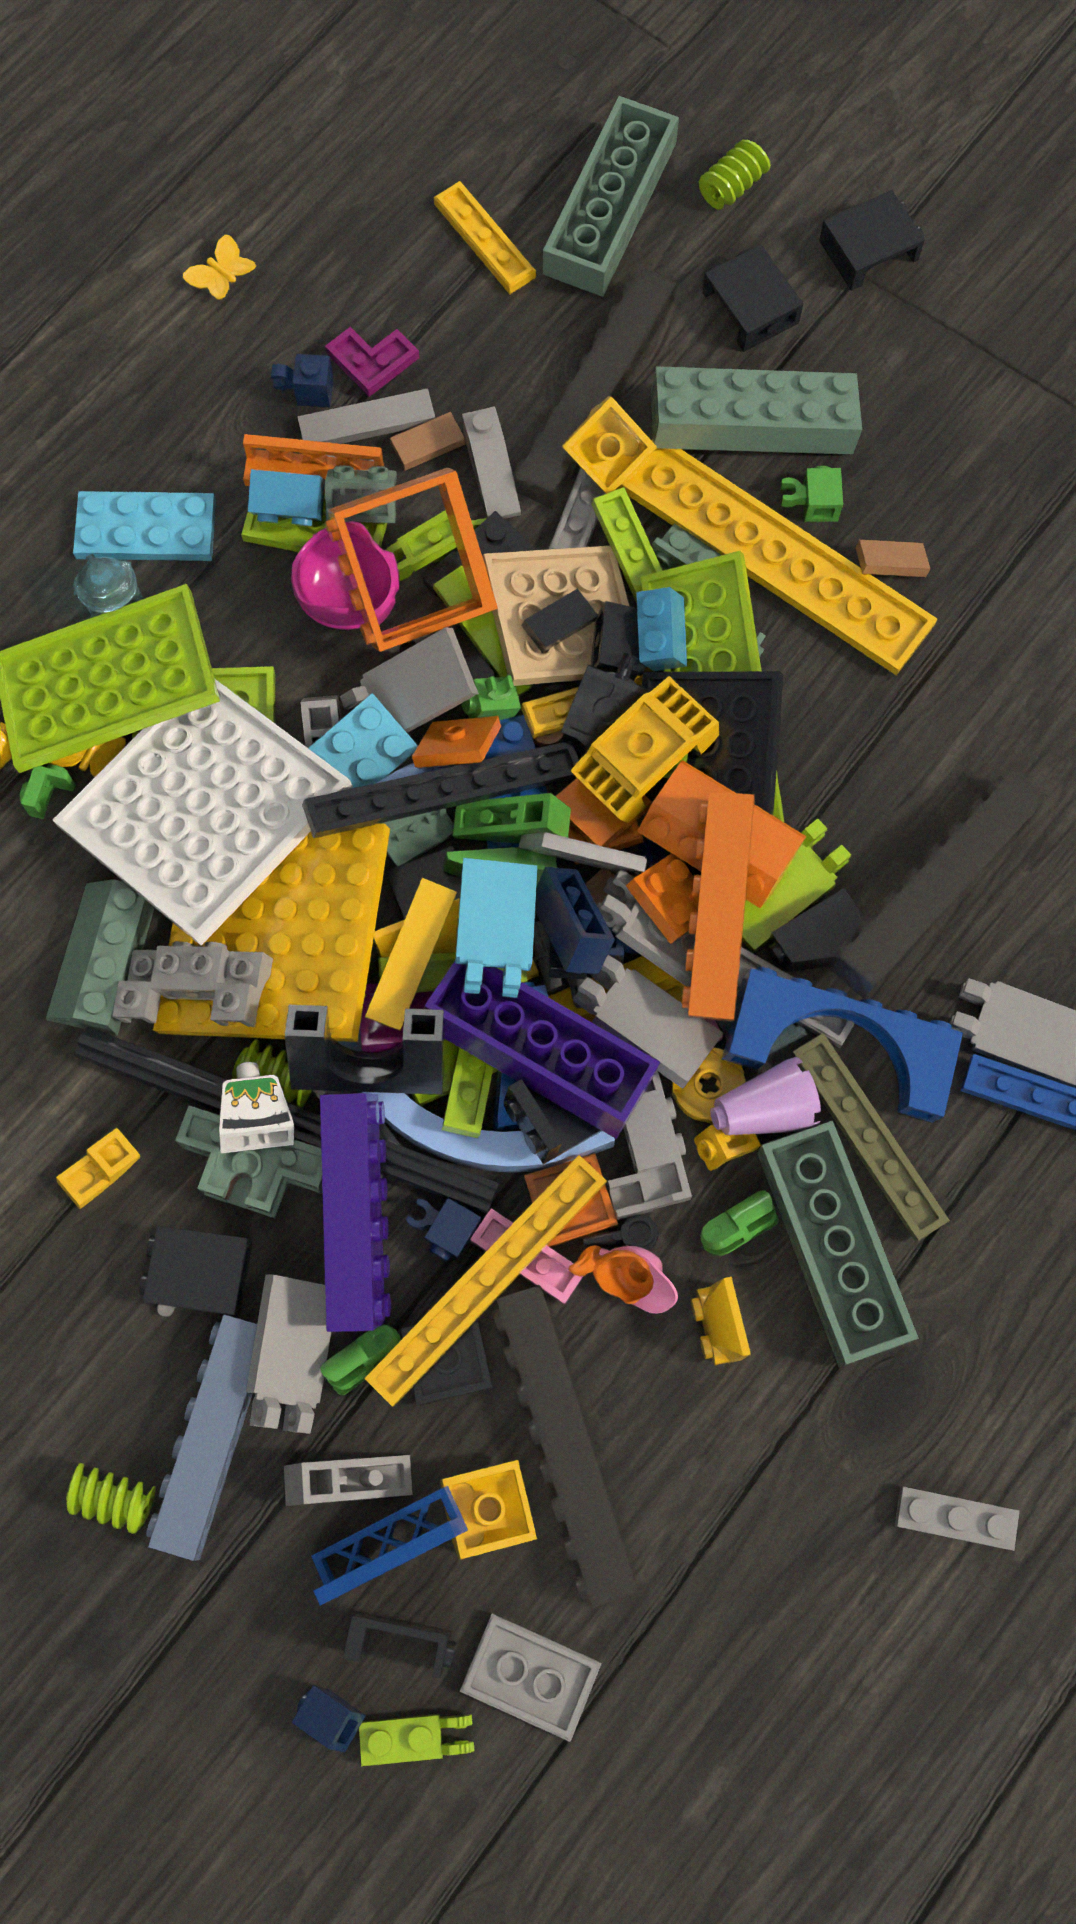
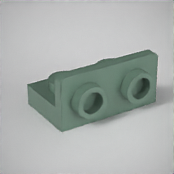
M341 465L329 469L325 479L326 520H330L327 512L328 509L395 486L397 472L382 466L370 467L368 470H354L351 466ZM396 501L344 518L345 522L395 523Z
M675 523L662 539L657 537L652 543L653 551L662 570L721 556V554Z

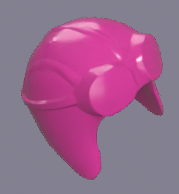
M345 522L380 625L392 611L396 603V593L399 591V570L395 555L392 552L383 550L372 539L368 530L361 523ZM324 528L315 533L304 544L293 561L291 582L295 597L306 614L316 622L334 629H358L360 624L364 623L361 611H355L351 603L348 591L352 590L353 587L349 576L344 577L340 570L337 556L342 554L338 542H332L327 528Z

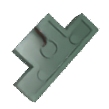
M188 1105L175 1141L185 1150L209 1157L197 1188L199 1191L205 1192V1196L275 1218L288 1183L323 1194L321 1148L294 1140V1145L221 1153L219 1135L220 1115Z

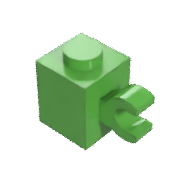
M828 466L807 468L803 485L795 478L788 477L782 479L780 489L791 490L794 494L783 495L781 506L793 507L795 505H803L804 522H838L843 507L841 468H830Z
M511 675L473 679L479 694L462 703L463 711L465 714H468L469 718L499 716V720L515 717L521 709L516 686L513 685Z

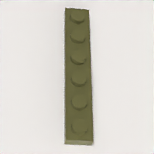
M822 1033L794 1050L791 1056L793 1058L797 1057L803 1062L797 1064L802 1072L809 1070L816 1085L819 1098L915 1242H918L949 1222L950 1220L825 1034Z

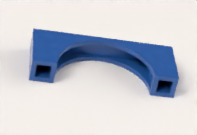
M751 968L743 976L736 1002L735 1021L731 1022L722 1060L758 1070L766 1063L768 1054L777 1037L790 1025L813 1017L827 1016L849 1020L871 1033L888 1053L894 1065L899 1084L897 1112L931 1123L944 1117L963 1032L953 1030L952 1025L944 1021L931 1020L927 1022L917 1019V1014L911 1011L899 1009L894 1012L884 1009L882 1004L875 1000L861 999V1001L848 998L847 993L834 988L821 990L812 987L810 981L802 978H791V980L777 976V972L769 968Z

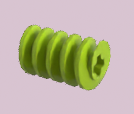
M750 140L739 141L734 148L726 153V156L720 158L717 164L710 167L709 171L700 177L699 189L702 196L717 210H722L724 204L732 205L736 197H741L745 189L747 190L752 187L753 181H758L762 173L765 174L770 170V160L763 149L755 142Z
M257 1039L249 1047H245L235 1063L232 1079H237L236 1068L238 1065L245 1062L257 1063L260 1076L274 1075L278 1077L286 1102H293L297 1098V1105L303 1107L312 1090H291L286 1051L282 1050L274 1058L272 1057L273 1046L269 1044L261 1053L259 1052V1040Z
M79 1463L72 1475L67 1491L68 1513L76 1515L82 1509V1515L85 1519L91 1520L97 1514V1520L100 1524H106L112 1518L113 1528L121 1529L127 1522L129 1533L135 1534L139 1531L152 1508L156 1491L155 1486L152 1487L146 1496L143 1495V1482L139 1481L133 1490L130 1491L128 1490V1477H123L120 1483L114 1486V1473L109 1472L103 1481H99V1468L94 1467L88 1477L84 1476V1464Z

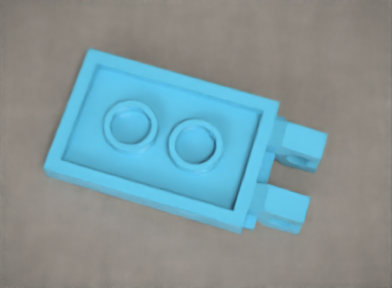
M463 858L455 964L466 965L464 993H480L483 966L504 968L502 996L517 998L521 983V970L530 971L532 966L537 865Z

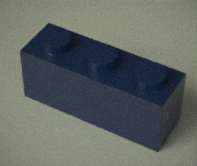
M545 867L536 887L535 911L565 971L576 974H599L615 940L578 870Z

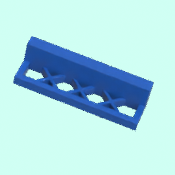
M446 1486L312 1555L313 1562L324 1584L314 1590L319 1605L321 1606L468 1531L449 1487ZM439 1499L442 1500L451 1519L440 1526L426 1521L430 1504ZM421 1509L419 1517L411 1515ZM400 1519L416 1524L412 1540L407 1543L392 1537L396 1523ZM388 1526L385 1534L378 1532ZM423 1527L431 1530L421 1535ZM367 1536L383 1542L379 1556L374 1560L359 1554L363 1540ZM354 1543L352 1551L345 1549ZM390 1545L397 1547L396 1549L388 1552ZM334 1553L349 1558L345 1575L334 1579L326 1561V1557ZM356 1562L364 1564L359 1568L355 1569Z

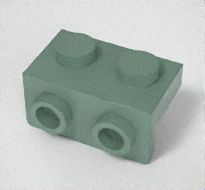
M446 809L384 822L390 828L387 853L397 867L413 861L452 837L454 823L447 815Z

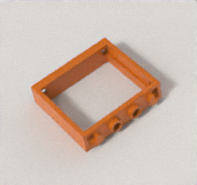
M445 468L327 510L330 520L325 521L328 534L332 542H338L342 554L337 556L340 570L344 577L349 576L353 587L352 590L348 591L351 603L355 611H361L364 623L360 624L362 636L367 645L372 644L379 652L498 609L456 470ZM438 486L472 599L381 632L344 518Z

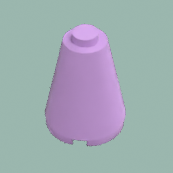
M797 1057L790 1058L717 1098L714 1108H711L710 1111L715 1128L717 1130L721 1129L725 1135L801 1132L819 1126L820 1121L814 1122V1113L821 1112L820 1100L809 1070L802 1072L797 1064L803 1062Z

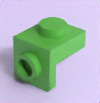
M48 764L47 768L42 766L33 767L29 782H25L21 788V805L29 816L43 819L54 787L73 792L76 784L68 774V771L63 767Z

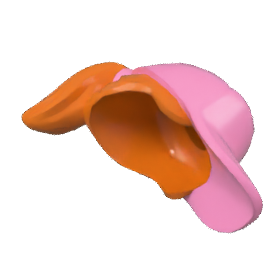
M597 1245L589 1246L581 1253L578 1261L568 1268L572 1274L579 1277L592 1272L603 1291L620 1298L626 1304L635 1305L649 1313H663L672 1308L678 1299L676 1288L663 1274L661 1260L652 1252L641 1247L623 1246L609 1251Z

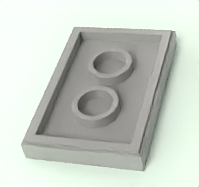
M547 832L524 834L521 836L519 843L520 849L617 872L619 869L625 872H645L647 859L643 856Z
M492 1613L460 1692L571 1742L602 1663Z

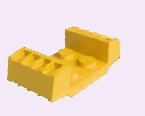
M668 676L651 692L643 694L591 744L588 752L570 771L616 817L629 823L646 808L642 797L693 748L702 754L719 736V722Z

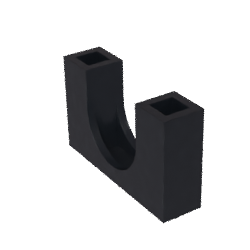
M289 1005L285 1042L291 1090L443 1095L444 1010L405 1009L403 1041L390 1050L369 1053L349 1049L331 1038L327 1006Z

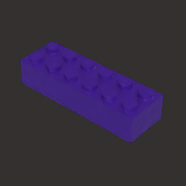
M454 961L424 1006V1009L444 1010V1039L514 1080L519 1081L522 1079L526 1087L617 1139L652 1081L660 1062L522 982L520 983V989H518L517 998L502 996L503 971L498 968L483 966L480 993H464L466 965L455 964Z
M378 1094L320 1095L326 1331H373L384 1324L385 1317H390L391 1314L390 1294L384 1293V1278H389L390 1261L388 1255H383V1239H388L389 1225L387 1216H382L381 1201L387 1200L386 1178H381L380 1163L386 1162L385 1140H379V1124L385 1123V1106L383 1101L378 1102Z

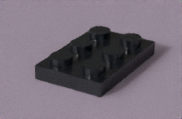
M496 511L474 530L482 557L483 554L537 550ZM457 547L423 578V584L440 600L441 598L433 589V585L460 566H463Z

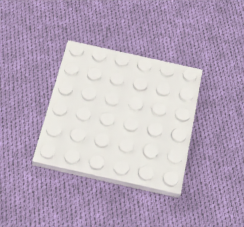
M216 679L215 683L220 702L142 729L53 819V822L62 831L199 945H202L311 831L302 807L304 799L348 790L353 787L350 779Z

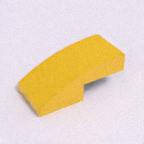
M116 1128L88 1148L87 1155L58 1175L56 1180L76 1206L81 1209L123 1175L140 1158V1154L119 1129Z

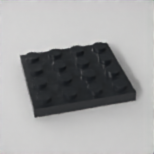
M780 671L643 672V687L653 690L670 676L719 722V736L702 754L693 748L688 753L687 763L735 793L754 795V804L773 815L784 674ZM662 777L645 796L653 802L669 778Z

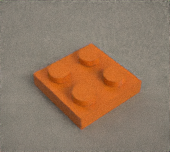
M671 853L645 872L633 878L626 887L670 944L689 931L691 912H698L699 897L692 896L693 874L679 857Z

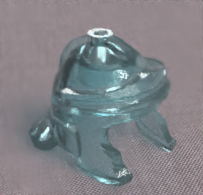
M93 554L86 556L88 562L84 564L74 580V595L88 609L92 618L102 613L120 609L132 598H134L135 602L144 599L137 587V577L131 567V562L126 560L120 561L107 556L95 558Z

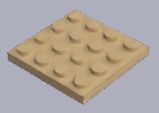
M611 546L483 554V561L498 609L493 610L507 674L511 675L513 685L582 680L587 665H591L595 622L544 653L540 651L521 625L528 617L577 588L597 614L605 601L629 606L618 561Z

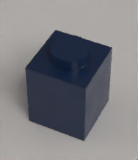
M313 1685L311 1690L306 1692L297 1705V1714L292 1723L326 1748L345 1753L366 1715L331 1690Z

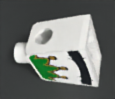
M245 1062L238 1065L236 1068L237 1079L226 1080L222 1086L219 1126L221 1153L294 1145V1123L278 1077L274 1075L260 1076L259 1066L254 1062Z

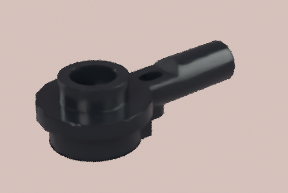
M634 1215L629 1217L619 1230L583 1236L584 1246L586 1249L593 1245L603 1248L625 1244L626 1246H637L650 1250L656 1245L658 1240V1228L650 1217Z

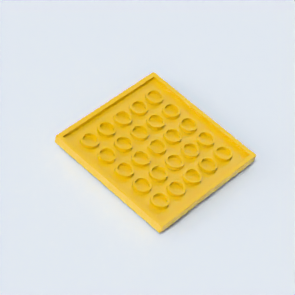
M377 823L314 839L310 831L202 945H199L173 923L168 946H172L175 941L188 942L200 947H205L206 942H218L225 944L228 951L264 952L273 958L271 975L260 996L255 1027H248L241 1022L229 1021L228 1026H221L210 1020L213 1000L168 999L161 995L157 1020L154 1023L153 1031L159 1034L285 1039L288 1006L316 1005L328 1007L331 1038L336 1041L357 1042L390 828L384 823Z

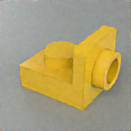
M714 1124L694 1138L698 1154L705 1162L709 1171L717 1169L727 1161L753 1152L761 1146L756 1134L725 1135L721 1129L717 1130Z

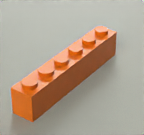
M709 791L708 801H701L699 823L706 824L705 838H698L696 860H702L701 875H694L692 893L693 897H699L698 912H691L689 934H696L694 949H687L686 971H692L691 986H684L682 1008L689 1009V1017L735 1021L755 803L754 795Z

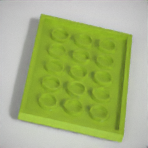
M187 584L0 651V700L13 765L19 773L220 702L194 599Z

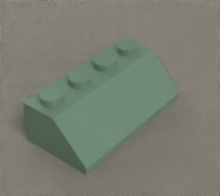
M106 880L86 883L46 1016L47 1021L83 1029L91 1027L106 1034L118 1036L122 1021L112 1017L118 982L128 980L133 950H143L155 908L125 882Z

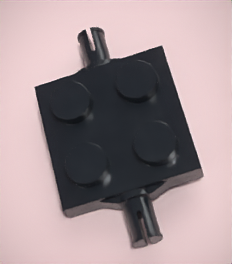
M623 652L616 672L604 671L592 665H587L561 729L562 733L577 738L586 746L581 758L588 752L591 744L643 694L652 691L636 684L630 678L635 662L638 659L636 656L631 655L629 663L625 668L630 654Z

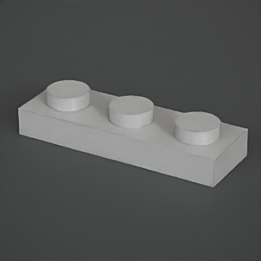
M900 1487L895 1527L1014 1551L1019 1510Z

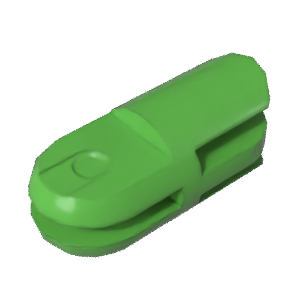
M765 1190L758 1191L710 1220L703 1226L700 1234L704 1249L711 1255L723 1256L777 1225L779 1219L770 1194Z
M381 1325L373 1331H367L325 1361L320 1367L321 1373L340 1396L346 1395L365 1381L364 1378L401 1341L400 1335L389 1325Z

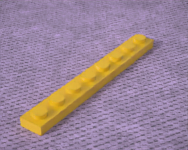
M578 1155L364 1379L394 1407L606 1184L607 1180Z

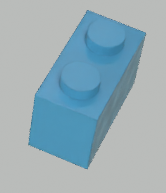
M251 469L248 512L258 515L257 521L278 523V517L292 518L291 524L312 526L313 520L322 521L325 479L318 475Z
M671 587L636 592L640 663L653 671L687 667L684 597Z

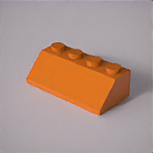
M682 760L652 802L637 832L699 871H702V860H696L698 838H705L706 824L699 823L701 801H708L709 791L735 792ZM755 804L746 900L761 908L775 891L806 836Z

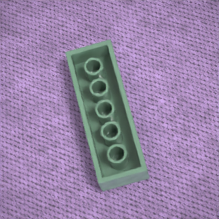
M618 96L543 249V275L599 296H604L676 145L679 117Z
M658 366L655 369L651 388L653 443L657 448L853 454L862 432L857 373Z
M830 1121L762 1145L757 1155L839 1368L919 1339L834 1122Z

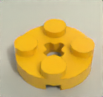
M713 1048L683 1089L672 1082V1095L678 1107L687 1116L697 1121L713 1124L710 1111L711 1108H714L715 1100L746 1082L741 1065L722 1060L724 1053L722 1049ZM711 1076L717 1079L715 1086L719 1090L716 1093L711 1091L707 1094L701 1090L703 1085L699 1080L701 1078L708 1080Z

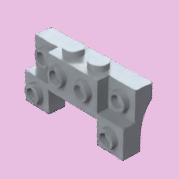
M175 941L172 946H157V950H133L128 980L118 982L112 1017L124 1023H131L132 1018L142 1019L148 1023H156L160 997L162 995L168 999L213 1000L210 1020L221 1026H228L229 1021L241 1022L248 1027H255L260 996L271 975L273 958L264 952L228 951L225 944L218 942H206L205 947H200L188 942Z
M657 1070L623 1127L635 1174L609 1180L607 1183L617 1220L653 1212L654 1209L689 1201L692 1198L681 1155H686L684 1140L681 1133L675 1134L671 1121L676 1119L674 1103L671 1097L665 1098Z

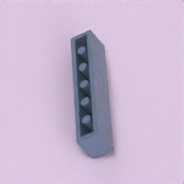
M223 1315L221 1323L216 1322L213 1326L209 1344L214 1346L209 1360L204 1359L197 1375V1382H200L201 1386L197 1398L191 1397L185 1412L184 1419L189 1421L185 1435L178 1436L173 1448L172 1458L176 1459L172 1475L166 1474L160 1488L159 1497L164 1498L159 1514L154 1513L147 1528L146 1536L151 1538L149 1548L192 1561L200 1560L253 1394L246 1392L257 1329V1324Z

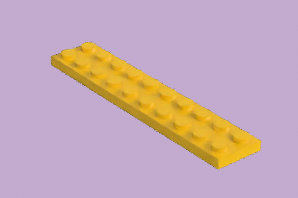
M656 448L617 488L624 487L630 498L672 526L675 523L719 554L725 555L741 551L744 554L748 577L896 676L937 622L936 617L871 574H862L859 566L682 449Z

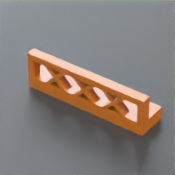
M244 434L243 446L247 457L243 477L245 486H250L251 469L318 475L326 479L328 470L336 466H351L354 470H368L374 466L384 467L382 449L379 447ZM361 459H370V460H374V461H366V460H361Z

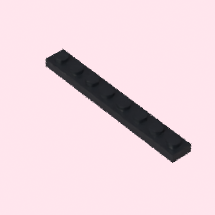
M572 741L485 759L480 763L462 764L304 799L302 807L314 839L377 823H384L573 780L577 777L570 770L578 763L579 759Z

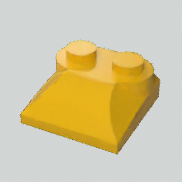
M608 396L602 403L596 405L591 410L587 419L561 446L605 494L615 491L657 448L611 396Z
M732 1277L723 1278L710 1287L697 1289V1298L691 1299V1307L695 1321L702 1320L705 1336L700 1337V1343L704 1358H711L714 1365L745 1359L751 1353Z
M518 1460L440 1480L441 1489L446 1486L449 1487L468 1528V1531L452 1538L458 1560L537 1539ZM445 1509L447 1521H450L451 1519Z

